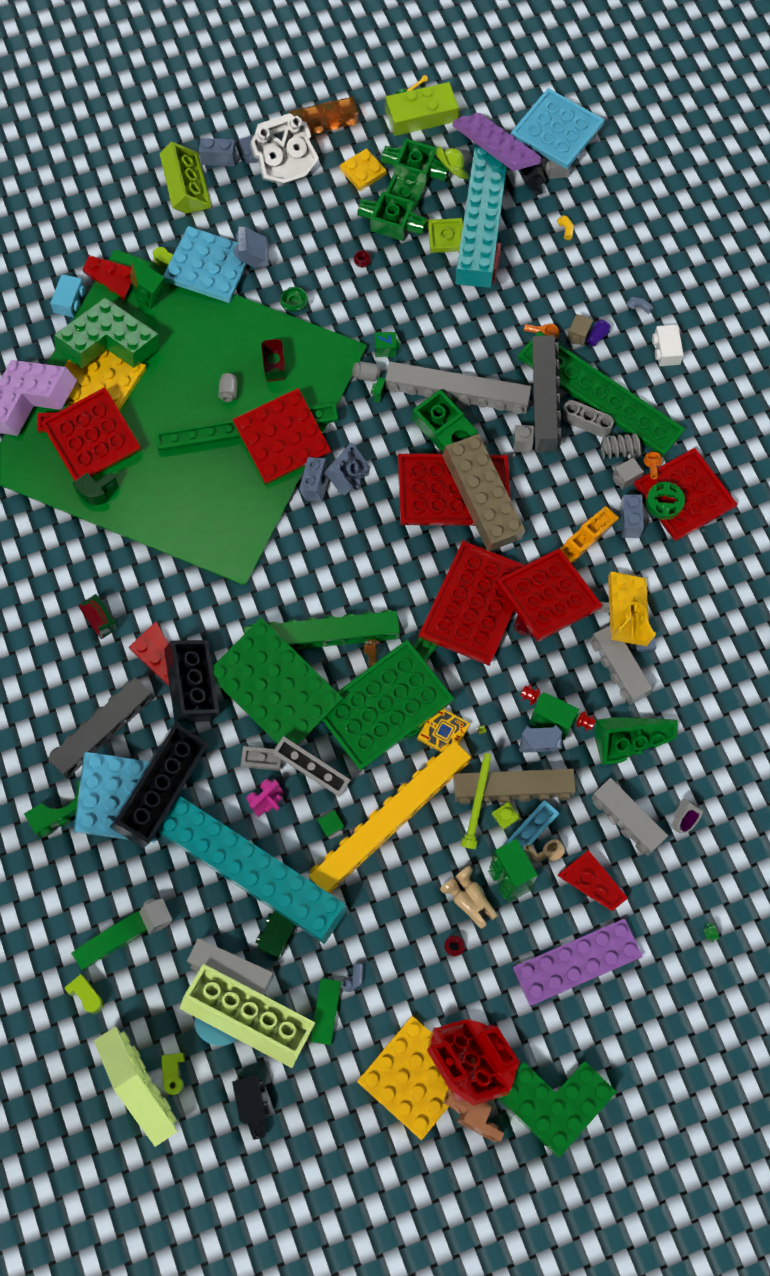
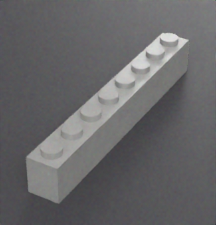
M390 361L385 379V389L392 392L399 391L409 395L416 394L429 398L441 389L451 401L460 402L461 404H473L482 408H495L499 411H513L516 414H526L531 386Z

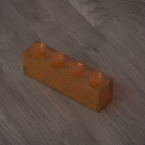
M353 96L288 111V114L299 116L302 121L307 123L310 134L358 124V110Z

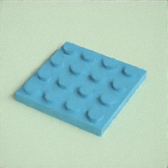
M547 88L512 130L510 135L524 143L525 146L531 145L533 150L568 169L603 126L605 120Z
M188 226L163 275L164 282L230 303L247 264L240 261L233 253V249L238 242Z
M85 752L74 832L127 839L109 828L149 762ZM155 833V835H154V837L152 838V840H151L150 843H154V842H155L156 833Z

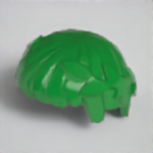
M289 287L281 294L280 304L287 311H300L308 303L307 294L302 288Z

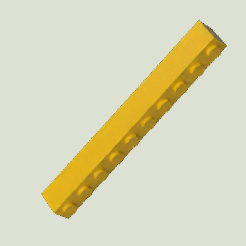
M455 741L444 745L440 750L441 754L430 758L426 763L427 766L422 771L420 769L416 771L412 776L413 779L408 784L406 782L402 784L394 797H388L383 803L384 806L379 811L377 809L369 815V820L365 824L360 823L354 829L355 833L350 838L348 836L339 843L340 847L335 852L331 850L324 857L325 861L320 866L316 864L309 871V880L330 894L453 779L454 774L460 773L470 763L471 757Z

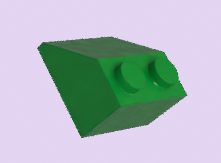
M133 258L130 278L135 298L139 304L151 309L162 294L164 276Z

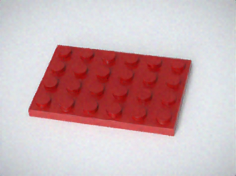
M398 454L400 525L475 526L442 454ZM489 455L510 498L508 455Z
M462 541L419 633V638L490 666L514 612L513 607L496 585V580L525 565Z

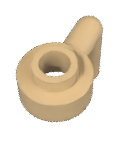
M557 839L548 841L543 851L538 854L530 844L524 846L525 852L534 863H539L546 858L551 861L558 860L565 852L564 846Z

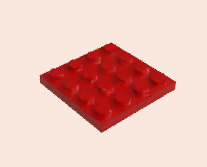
M106 387L41 421L43 428L74 481L86 473L93 477L142 450Z
M299 388L232 419L265 485L306 466L308 457L322 458L331 454V449Z
M696 448L657 468L658 477L656 479H651L650 473L634 481L633 484L645 501L649 490L660 482L673 483L682 490L685 504L680 514L669 520L659 519L675 542L731 511L738 505ZM666 496L654 498L661 503L674 504L675 501H678Z
M560 548L496 580V585L537 642L602 608L600 601Z

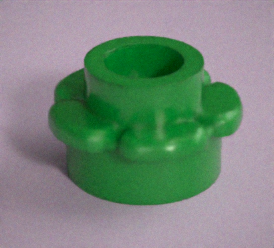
M706 923L707 927L703 928L706 939H711L712 943H714V940L720 939L714 923L709 925Z

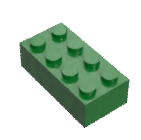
M517 839L494 850L488 873L491 879L499 884L500 888H498L501 897L507 899L510 903L530 892L538 875Z

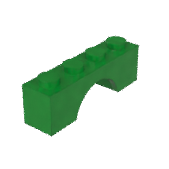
M80 781L77 782V794L74 800L66 807L52 809L41 803L24 813L38 838L49 836L53 833L54 829L59 826H66L71 822V819L76 817Z

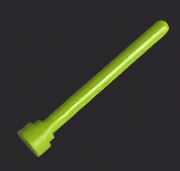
M485 753L483 756L468 831L460 846L469 849H476L478 841H476L475 832L491 762L490 753Z

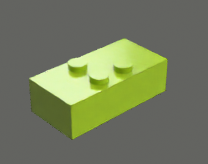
M450 82L385 96V111L394 136L453 123V120L458 119L459 107Z

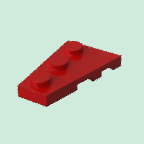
M89 255L83 267L84 274L97 283L103 284L109 291L116 293L126 302L133 287L130 278L131 267Z
M155 622L128 648L169 686L164 653L168 643L157 622Z
M589 850L557 875L610 911H614L628 899Z

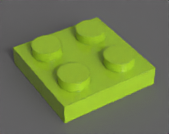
M462 218L428 220L430 253L459 251L463 229Z

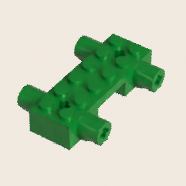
M406 138L401 148L384 147L381 163L394 166L393 177L386 192L382 191L378 202L361 199L357 211V216L370 219V231L403 241L407 231L424 235L428 219L415 214L429 178L446 182L450 172L443 163L437 160L435 155L436 147Z

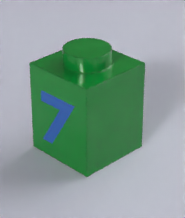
M375 332V357H396V350H400V339H396V332Z

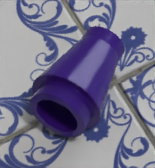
M603 319L596 321L587 342L595 347L599 341L610 333V324Z

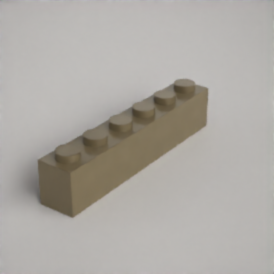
M574 770L488 772L482 804L490 803L491 800L507 803L511 802L512 799H519L520 802H528L539 798V801H548L551 798L569 800L575 794ZM480 773L454 774L455 802L470 804L471 801H474Z

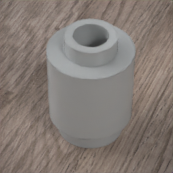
M354 363L352 375L357 380L374 382L380 375V368H377V364Z
M229 373L223 374L219 380L218 396L225 402H231L237 396L236 376Z

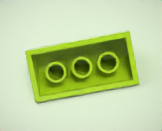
M171 141L159 155L172 209L183 213L210 209L212 206L198 152Z

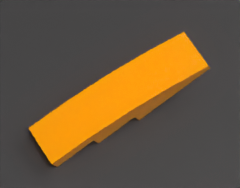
M605 506L580 527V530L567 539L560 549L571 564L597 542L619 520V517Z

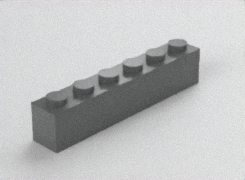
M136 677L133 680L127 681L123 689L118 694H113L105 706L99 707L94 712L93 717L85 720L74 734L68 735L60 747L54 748L50 752L48 760L68 779L82 766L84 753H96L154 699L152 693Z

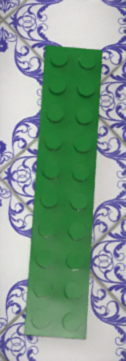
M538 331V333H537L535 336H546V335H544L542 332ZM531 339L518 354L517 359L533 369ZM558 344L560 388L586 406L611 416L614 420V425L629 435L637 434L641 443L664 457L684 433L685 428Z

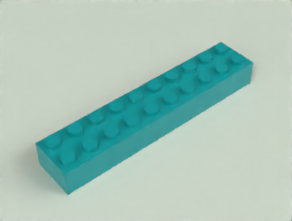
M475 147L455 284L491 288L507 166L483 148Z
M181 796L165 816L157 830L161 836L272 910H275L323 944L326 943L348 910L345 903Z

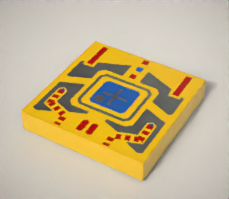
M443 709L425 723L417 740L440 752L447 743L451 744L455 741L459 745L470 723Z

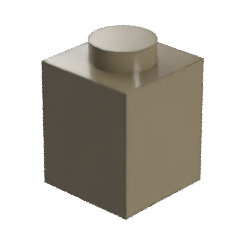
M576 314L569 329L567 340L573 344L584 346L591 330L593 319Z

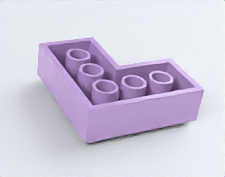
M11 360L0 379V433L18 436L33 406L61 410L77 381L76 378L66 367Z

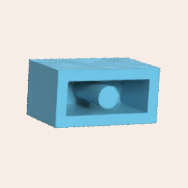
M61 274L50 303L55 314L74 318L76 311L80 308L81 297H84L86 287L81 278Z

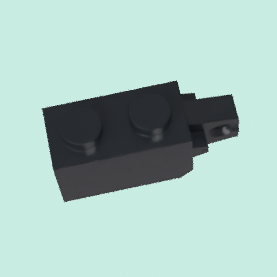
M531 145L527 146L529 149L533 150ZM542 164L520 169L522 179L528 188L536 196L543 193L541 185L546 180Z
M255 1075L232 1081L239 1120L248 1125L253 1140L266 1137L265 1120H268L267 1114H270L268 1101L263 1100L262 1093L266 1092L263 1079L259 1080V1076Z

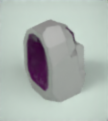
M683 798L674 813L673 829L678 833H688L701 819L703 811L688 799Z

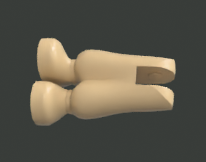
M469 865L459 872L455 879L452 878L446 882L440 890L444 894H451L454 903L482 929L486 926V922L478 912L483 909L491 920H494L497 914L478 883L471 881L470 877L473 870ZM457 881L463 886L465 891L459 888Z

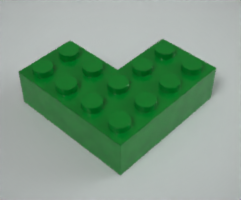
M106 298L54 334L55 350L81 369L106 350L133 368L158 350V333Z
M584 1061L555 1092L524 1062L515 1073L512 1088L508 1095L497 1098V1100L556 1158H560L617 1091Z

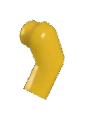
M562 215V217L557 219V224L565 228L564 239L571 240L574 225L568 216Z

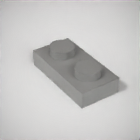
M243 746L241 767L280 771L282 760L272 754L274 749Z

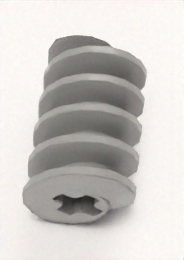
M635 433L631 437L629 434H625L624 438L622 435H618L617 438L614 435L610 436L609 439L607 436L602 438L601 455L603 460L605 454L611 459L613 453H615L616 458H619L620 453L626 458L627 452L633 457L635 451L638 456H641L640 440Z

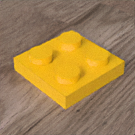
M367 148L339 165L342 173L359 191L387 175V170Z

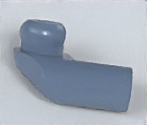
M633 296L627 302V306L631 309H634L637 305L647 314L654 309L644 298Z
M353 964V975L341 982V988L344 991L352 992L362 984V964Z

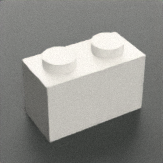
M678 325L657 326L655 333L652 334V343L656 346L655 359L658 360L659 366L680 365L684 355Z

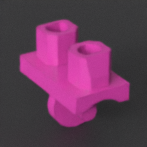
M265 779L260 785V788L263 790L260 795L253 792L246 797L253 812L260 817L265 811L268 813L272 808L275 811L280 809L277 803L281 800L280 796L284 791L276 780L272 782Z

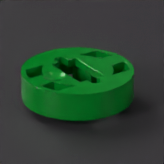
M660 482L649 490L645 503L653 516L669 520L680 514L685 504V497L677 485L670 482ZM666 496L678 501H675L674 504L661 503L654 498Z

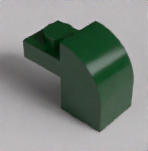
M112 472L98 482H95L86 473L72 483L78 495L91 505H101L108 502L106 494L112 493L119 486Z

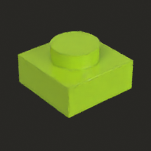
M509 802L491 814L503 831L520 819Z

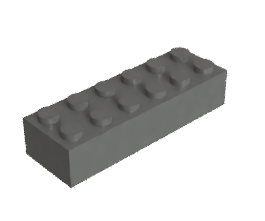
M555 335L532 336L535 452H557V445H561L558 342H555Z

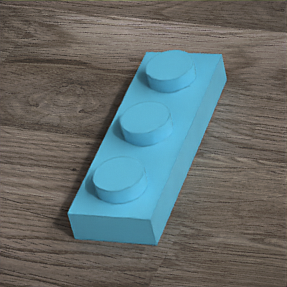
M544 800L505 844L517 839L524 850V846L527 844L532 845L556 819L559 812Z

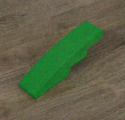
M140 910L106 929L71 953L82 971H85L100 959H105L119 948H124L147 931L139 913Z

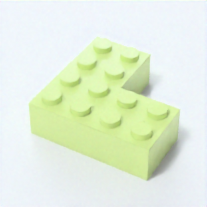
M115 1026L95 1039L94 1043L114 1091L153 1145L156 1147L178 1132L174 1125L177 1120L170 1110L171 1107L165 1097L162 1099L160 1096L161 1092L156 1084L149 1082L151 1078L145 1070L146 1067L140 1059V1054L136 1047L131 1046L127 1034L124 1031L120 1033Z

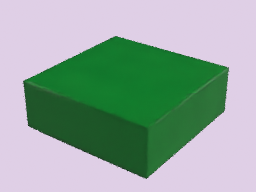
M335 810L317 819L327 838L344 829V825Z

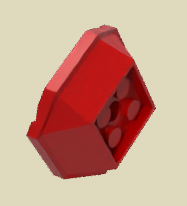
M465 1019L436 1027L430 1034L427 1052L455 1100L467 1101L475 1106L508 1095L512 1088L519 1060L497 1026L490 1024L487 1026L478 1021Z

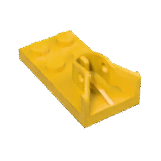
M611 571L608 575L611 640L648 646L654 639L656 632L652 630L648 619L646 578Z

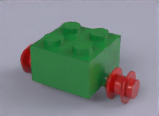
M531 684L529 687L525 686L521 692L522 701L527 699L530 701V705L535 704L536 701L538 702L530 720L532 727L554 728L556 725L561 730V739L564 741L574 721L577 720V728L585 727V732L588 729L592 730L596 722L593 719L594 715L589 717L587 716V711H584L579 716L578 708L545 692L540 695V688L534 690Z

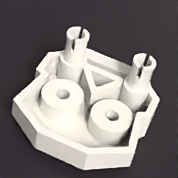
M289 113L257 125L250 147L254 158L259 161L263 180L281 185L304 178L318 161L319 157L309 140L311 134L307 123L302 121L299 116H293ZM283 133L281 140L275 137L276 135ZM294 145H298V146H299V150H298V151L294 150V148H293ZM270 153L275 154V159L270 158Z

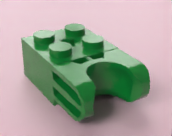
M441 389L412 409V421L442 453L445 446L452 444L453 440L457 438L466 439L479 434Z

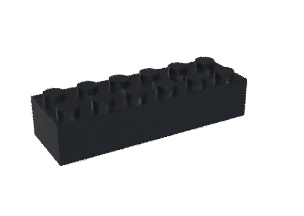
M175 722L169 728L109 828L138 846L145 848L151 842L209 743Z

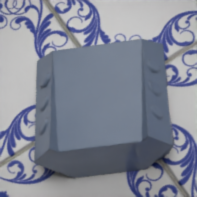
M238 227V232L236 233L238 244L233 249L234 255L240 261L254 268L269 266L267 238L246 227Z
M350 443L327 468L324 474L328 476L338 490V493L346 495L349 491L359 490L361 485L360 478L367 476L370 466L354 443Z
M556 725L554 728H529L527 726L521 736L519 751L520 753L559 751L562 748V732Z

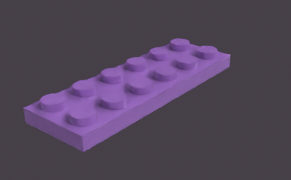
M474 113V115L462 116L459 119L453 120L454 128L512 171L541 163V157L535 151L529 149L524 143L515 139L514 136L508 134L503 128L494 124L493 121L487 119L481 113Z
M622 919L518 964L512 969L528 1005L531 1007L636 961L643 956L626 920Z

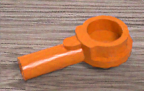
M529 324L524 326V331L538 333L540 331L546 336L555 335V340L559 336V329L554 324H544L543 327Z
M649 452L644 458V464L650 468L651 479L658 477L657 467L662 464L661 455L657 452Z

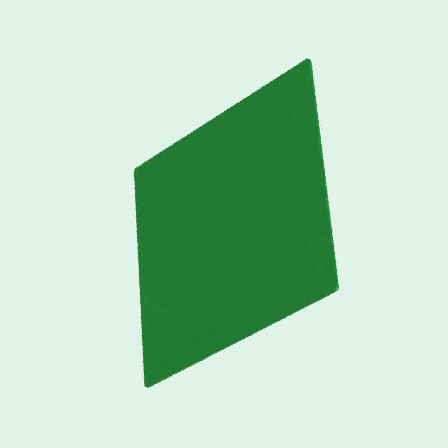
M114 250L108 261L131 267L132 259L135 258L162 276L167 269L120 250ZM95 281L72 321L106 298L158 333V350L141 362L146 365V370L119 410L142 450L94 475L92 479L98 482L112 472L119 486L112 493L106 494L108 502L101 505L88 504L75 491L72 484L74 479L47 433H38L37 413H57L68 407V405L64 404L61 410L33 406L18 436L5 434L0 441V486L244 586L248 583L304 473L305 466L265 485L242 438L158 451L155 432L234 419L299 388L308 407L335 402L337 408L353 376L354 363L360 362L366 351V344L233 294L230 303L164 282L162 294L150 309L138 303L133 287L125 302L119 295L112 293L106 286ZM279 339L282 341L285 380L267 382L263 367L261 343L265 340ZM54 350L46 365L64 367L69 359ZM271 353L268 355L267 360L269 363L275 364L279 362L280 357L276 353ZM274 368V369L270 370V372L280 371V370L277 369V368ZM226 373L235 375L237 380V396L231 402H225L218 396L219 380ZM328 424L318 425L322 434Z

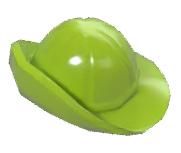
M438 146L435 155L443 165L458 178L470 179L469 174L464 169L462 153L455 148H449L443 152L442 147Z

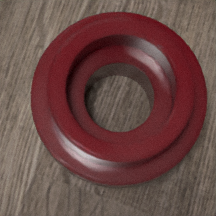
M360 250L354 255V263L358 267H367L371 262L370 255L364 250Z
M453 935L446 939L444 949L448 955L456 957L463 953L465 943L461 937ZM457 943L458 949L453 950L450 945Z

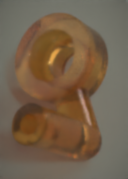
M368 639V643H364V655H368L369 668L376 663L375 639Z

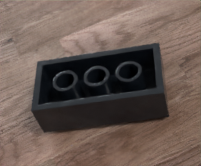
M208 640L170 641L165 647L164 653L174 722L212 721L219 714Z

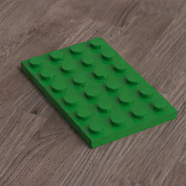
M261 617L212 667L214 681L277 744L284 736L296 745H299L344 699Z
M406 640L340 689L338 693L344 699L326 716L323 722L358 769L362 771L455 700L410 642Z

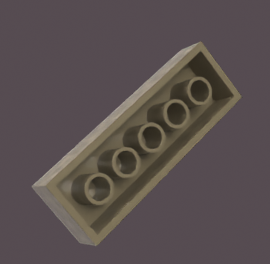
M477 434L445 446L442 456L487 551L489 552L521 540L525 529L480 435Z

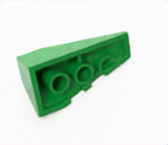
M618 717L596 719L595 741L601 764L622 763L627 760V757L634 754L638 756L643 753V750L652 746L656 748L676 739L678 721L676 719Z

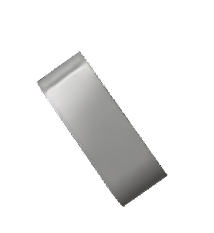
M573 400L567 401L564 405L562 419L566 423L599 437L611 434L614 423L611 416Z

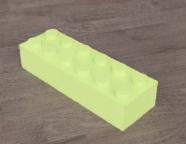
M205 964L202 965L185 993L180 1006L181 1010L293 1068L315 1024L310 1019Z

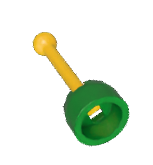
M426 75L422 76V79L408 90L401 88L395 94L412 91L421 83L427 82L428 77Z

